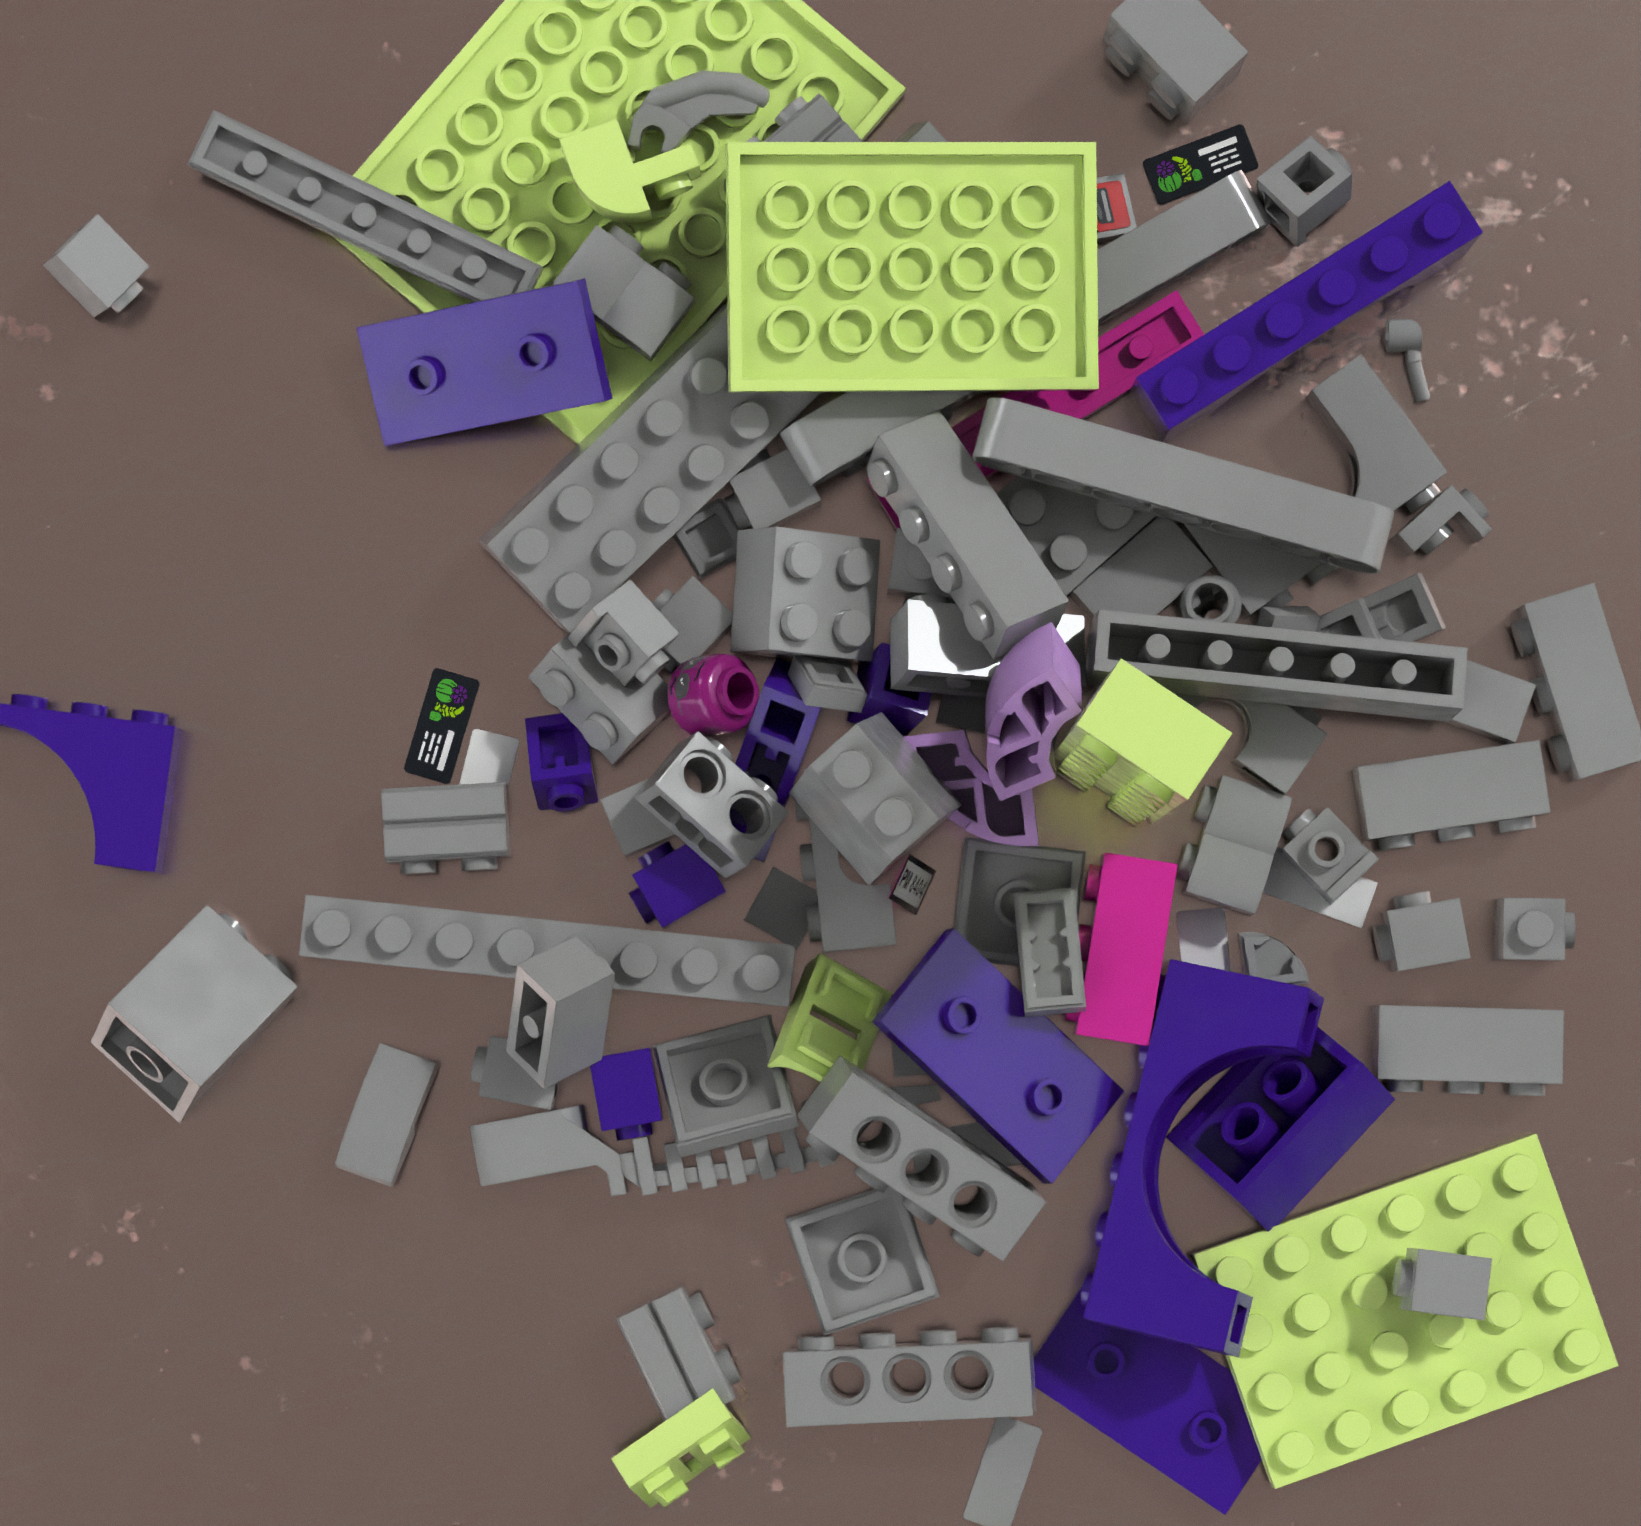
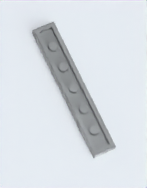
M213 110L187 163L189 168L470 302L532 290L535 288L543 271V267L215 110Z

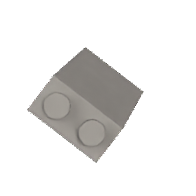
M882 712L855 724L808 766L789 792L869 886L962 806Z
M208 905L108 1003L90 1041L179 1123L191 1113L285 1009L298 987L291 981V973L279 959L270 954L263 955L246 940V933L236 920L224 913L218 915Z

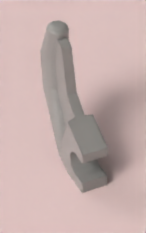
M703 70L654 87L633 116L628 149L640 151L641 139L649 130H657L664 135L661 154L681 146L694 128L709 117L752 115L756 113L758 106L764 108L767 105L770 92L766 87L741 73Z

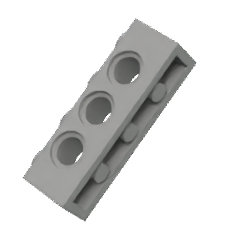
M841 1055L797 1114L809 1132L805 1140L814 1149L833 1161L842 1154L858 1166L854 1173L875 1190L884 1193L888 1186L904 1195L906 1199L902 1204L907 1210L929 1225H932L938 1218L952 1227L954 1230L950 1236L975 1256L980 1257L986 1250L1004 1261L1046 1204V1201L1032 1183ZM870 1121L883 1122L881 1132L877 1137L866 1142L857 1141V1134L864 1124ZM921 1153L931 1154L930 1162L924 1170L914 1174L905 1173L906 1166L912 1157ZM971 1185L979 1186L976 1197L970 1203L954 1205V1199L961 1189Z
M1018 1327L981 1329V1340L957 1341L956 1330L920 1332L919 1343L897 1344L895 1333H868L858 1335L859 1345L835 1346L834 1336L832 1335L805 1336L797 1338L798 1348H790L783 1352L786 1427L1033 1416L1037 1411L1033 1337L1018 1338ZM973 1356L984 1363L988 1377L986 1384L982 1388L975 1390L966 1389L958 1383L954 1370L960 1358ZM912 1359L921 1364L926 1374V1382L922 1390L906 1392L898 1387L894 1380V1368L898 1361ZM851 1362L862 1370L865 1381L864 1387L859 1394L846 1395L836 1388L833 1382V1371L838 1363Z

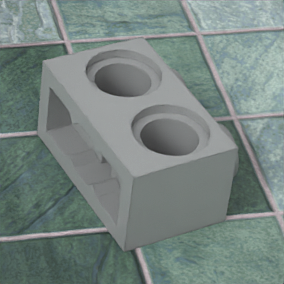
M699 731L676 745L634 797L725 879L748 866L789 814L777 802L778 797L769 785L760 779L749 777L732 762V755L723 744L711 737H704ZM684 768L692 770L699 777L701 793L693 791L686 784ZM730 809L738 811L744 817L747 826L746 834L739 832L732 825L729 815Z

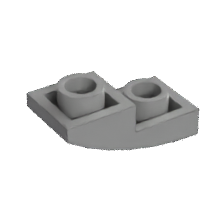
M379 1043L344 1133L335 1161L336 1168L393 1187L414 1139L415 1123L437 1074V1063Z

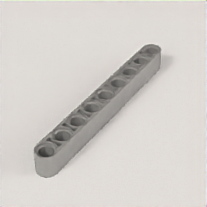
M1242 170L1226 176L1097 250L1098 325L1240 245L1272 224L1271 218ZM982 391L846 392L784 429L780 436L810 487H813L870 456L878 435L939 410L943 414Z

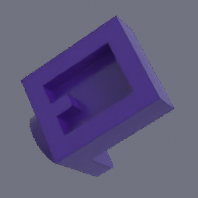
M563 713L525 718L531 783L538 809H553L555 811L567 812L576 810L584 804L597 802L598 794L593 774L591 747L579 729Z

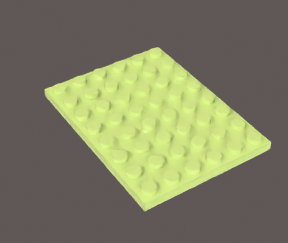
M504 0L353 176L541 265L543 271L534 289L553 285L552 283L596 225L608 233L614 225L618 226L643 246V249L638 254L643 260L656 269L659 268L662 262H666L692 282L687 292L695 298V304L652 361L636 352L603 325L595 321L613 399L542 414L578 445L727 301L725 144L727 142H746L754 136L763 142L779 128V125L774 120L786 106L800 96L808 103L817 94L822 95L841 116L842 120L864 142L906 93V88L802 0ZM701 70L741 73L769 90L770 97L767 105L764 108L758 106L756 113L752 115L709 117L692 130L681 146L689 143L692 144L700 165L701 177L691 180L693 188L678 196L659 200L657 193L646 196L652 220L641 223H621L610 220L594 211L579 194L559 139L617 118L628 147L633 116L649 92L654 87ZM647 131L641 139L640 151L628 149L633 164L661 154L664 135L660 131ZM334 237L422 313L471 303L460 296Z

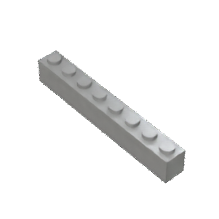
M305 895L299 956L516 979L517 964L577 936L595 954L602 956L615 972L613 989L789 1007L796 946Z

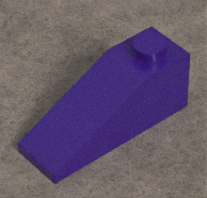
M776 658L763 685L754 715L750 721L735 764L749 777L760 779L769 785L778 797L777 802L786 808L790 797L789 792L793 788V784H795L823 708L804 704L788 676L791 662ZM730 809L729 815L732 825L739 832L746 834L747 826L744 817L738 811ZM777 829L754 859L765 862Z

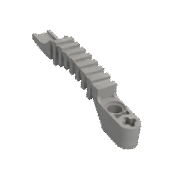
M937 1085L890 1087V1089L914 1105L941 1101ZM583 1105L469 1126L480 1186L597 1165L607 1172L611 1197L628 1193L626 1178L640 1187L642 1196L658 1193L659 1186L671 1185L672 1191L678 1192L688 1190V1183L701 1182L702 1189L718 1186V1179L731 1178L732 1185L747 1182V1175L760 1173L761 1179L765 1180L777 1177L776 1170L789 1167L791 1174L806 1171L805 1164L819 1161L820 1168L835 1164V1161L822 1155L812 1146L801 1148L795 1128L780 1131L785 1152L772 1154L768 1137L765 1135L751 1139L756 1155L754 1158L743 1159L738 1142L723 1146L727 1162L714 1163L712 1152L708 1150L695 1154L697 1166L685 1167L683 1157L680 1158L676 1142H671L663 1145L667 1163L654 1164L649 1136L632 1139L634 1151L620 1153L588 1131ZM873 1121L864 1124L857 1134V1141Z

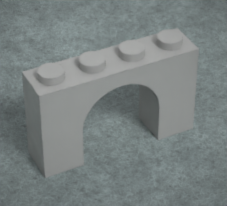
M1361 354L1310 391L1306 399L1340 443L1350 461L1353 474L1351 496L1383 505L1394 512L1403 505H1406L1409 511L1414 513L1441 493L1435 482L1441 479L1447 473V470ZM1174 521L1213 565L1209 570L1211 574L1224 577L1236 586L1241 596L1242 605L1240 613L1245 620L1257 611L1260 613L1262 607L1286 606L1294 600L1288 589L1305 576H1308L1311 582L1316 584L1338 568Z

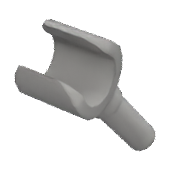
M1412 319L1387 320L1385 323L1386 351L1405 352V362L1416 402L1430 399L1421 363L1422 329L1420 325Z

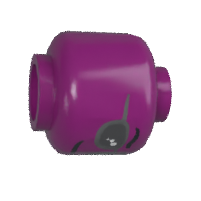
M719 653L691 658L679 664L672 673L668 685V704L671 714L680 728L691 735L697 731L703 736L733 733L747 726L754 715L759 698V687L754 674L743 660L731 654Z

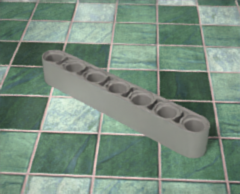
M989 398L987 400L972 456L973 461L1000 472L1359 573L1377 574L1380 572L1394 517V511L1374 502L1005 398Z

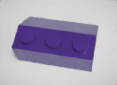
M1317 1027L1310 1058L1295 1055H1274L1247 1060L1232 1066L1166 1138L1230 1199L1269 1232L1274 1226L1281 1223L1391 1105L1395 1098L1362 1062Z

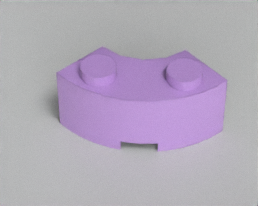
M1052 622L1024 637L1006 654L996 668L987 690L985 702L987 769L994 791L1000 801L1056 778L1054 737L1065 722L1083 711L1080 664Z
M966 729L903 736L962 804L948 817L949 820L965 831L992 842L1015 846L1039 845L1033 788L1000 801L990 781L988 769L972 751Z

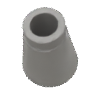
M1205 575L1193 580L1184 590L1180 601L1183 618L1235 623L1237 621L1242 605L1241 596L1236 586L1228 579L1218 575ZM1212 609H1220L1223 612L1222 615L1214 619H1210L1209 616L1204 618L1207 612Z

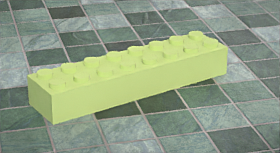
M1121 658L1091 696L1083 711L1078 715L1056 748L1055 759L1061 763L1056 773L1085 792L1094 785L1112 798L1106 806L1131 824L1137 826L1143 820L1152 824L1190 798L1233 733Z

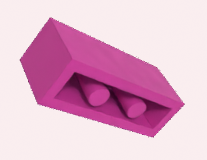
M1106 852L1101 855L1100 865L1089 864L1083 900L1094 901L1091 924H1079L1078 928L1081 959L1084 962L1083 979L1086 1012L1065 1013V1021L1075 1022L1073 1035L1149 1046L1178 864Z

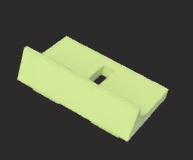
M818 954L805 966L767 1067L793 1069L821 1082L841 1055L864 1070L879 1030L872 1020L889 1001L892 993L825 955ZM813 1010L856 1034V1039L810 1015V1011Z
M712 1388L615 1455L611 1460L628 1487L650 1508L657 1503L665 1508L689 1491L686 1486L687 1482L713 1464H716L721 1469L743 1454L745 1451L741 1445L750 1440L751 1436L732 1415ZM689 1452L694 1458L686 1463L681 1457Z

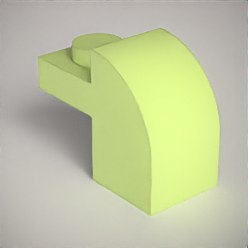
M617 118L559 139L579 194L594 211L613 221L621 223L652 220V215L646 196L657 193L659 200L678 196L693 188L691 180L701 177L700 165L691 143L633 164Z

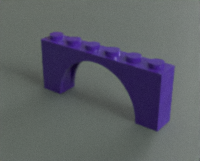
M1448 181L1136 377L1127 398L1153 439L1168 443L1209 417L1237 392L1323 334L1393 293L1409 286L1416 287L1464 257L1482 235L1483 231L1451 181Z
M12 694L10 705L0 703V726L23 731L47 745L65 762L78 780L92 814L95 831L94 864L163 874L183 733L182 729L167 725L169 714L132 709L131 720L107 717L108 706L84 702H72L71 712L47 709V698L22 694Z
M1170 959L1167 973L1160 974L1155 1005L1157 1015L1149 1046L1141 1045L1139 1050V1067L1143 1069L1138 1092L1131 1093L1125 1108L1124 1124L1129 1130L1124 1151L1117 1152L1110 1170V1185L1114 1187L1110 1209L1101 1214L1096 1227L1095 1243L1097 1247H1100L1095 1270L1087 1273L1082 1285L1081 1305L1086 1307L1084 1319L1099 1325L1239 1358L1253 1297L1238 1290L1222 1286L1209 1278L1188 1259L1176 1243L1164 1217L1159 1195L1158 1177L1161 1151L1169 1128L1181 1107L1199 1087L1216 1074L1241 1062L1259 1057L1295 1055L1310 1058L1324 998L1311 988Z

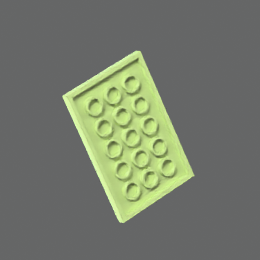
M727 142L725 144L728 393L1090 391L1099 389L1096 142Z
M1530 1134L1283 1221L1279 1225L1274 1226L1269 1232L1266 1229H1261L1190 1254L1193 1264L1209 1278L1222 1286L1238 1290L1253 1297L1239 1358L1229 1355L1225 1356L1270 1485L1274 1489L1619 1366L1537 1134ZM1407 1248L1492 1258L1485 1321L1400 1309L1401 1297L1394 1296L1393 1277L1398 1259L1406 1260Z

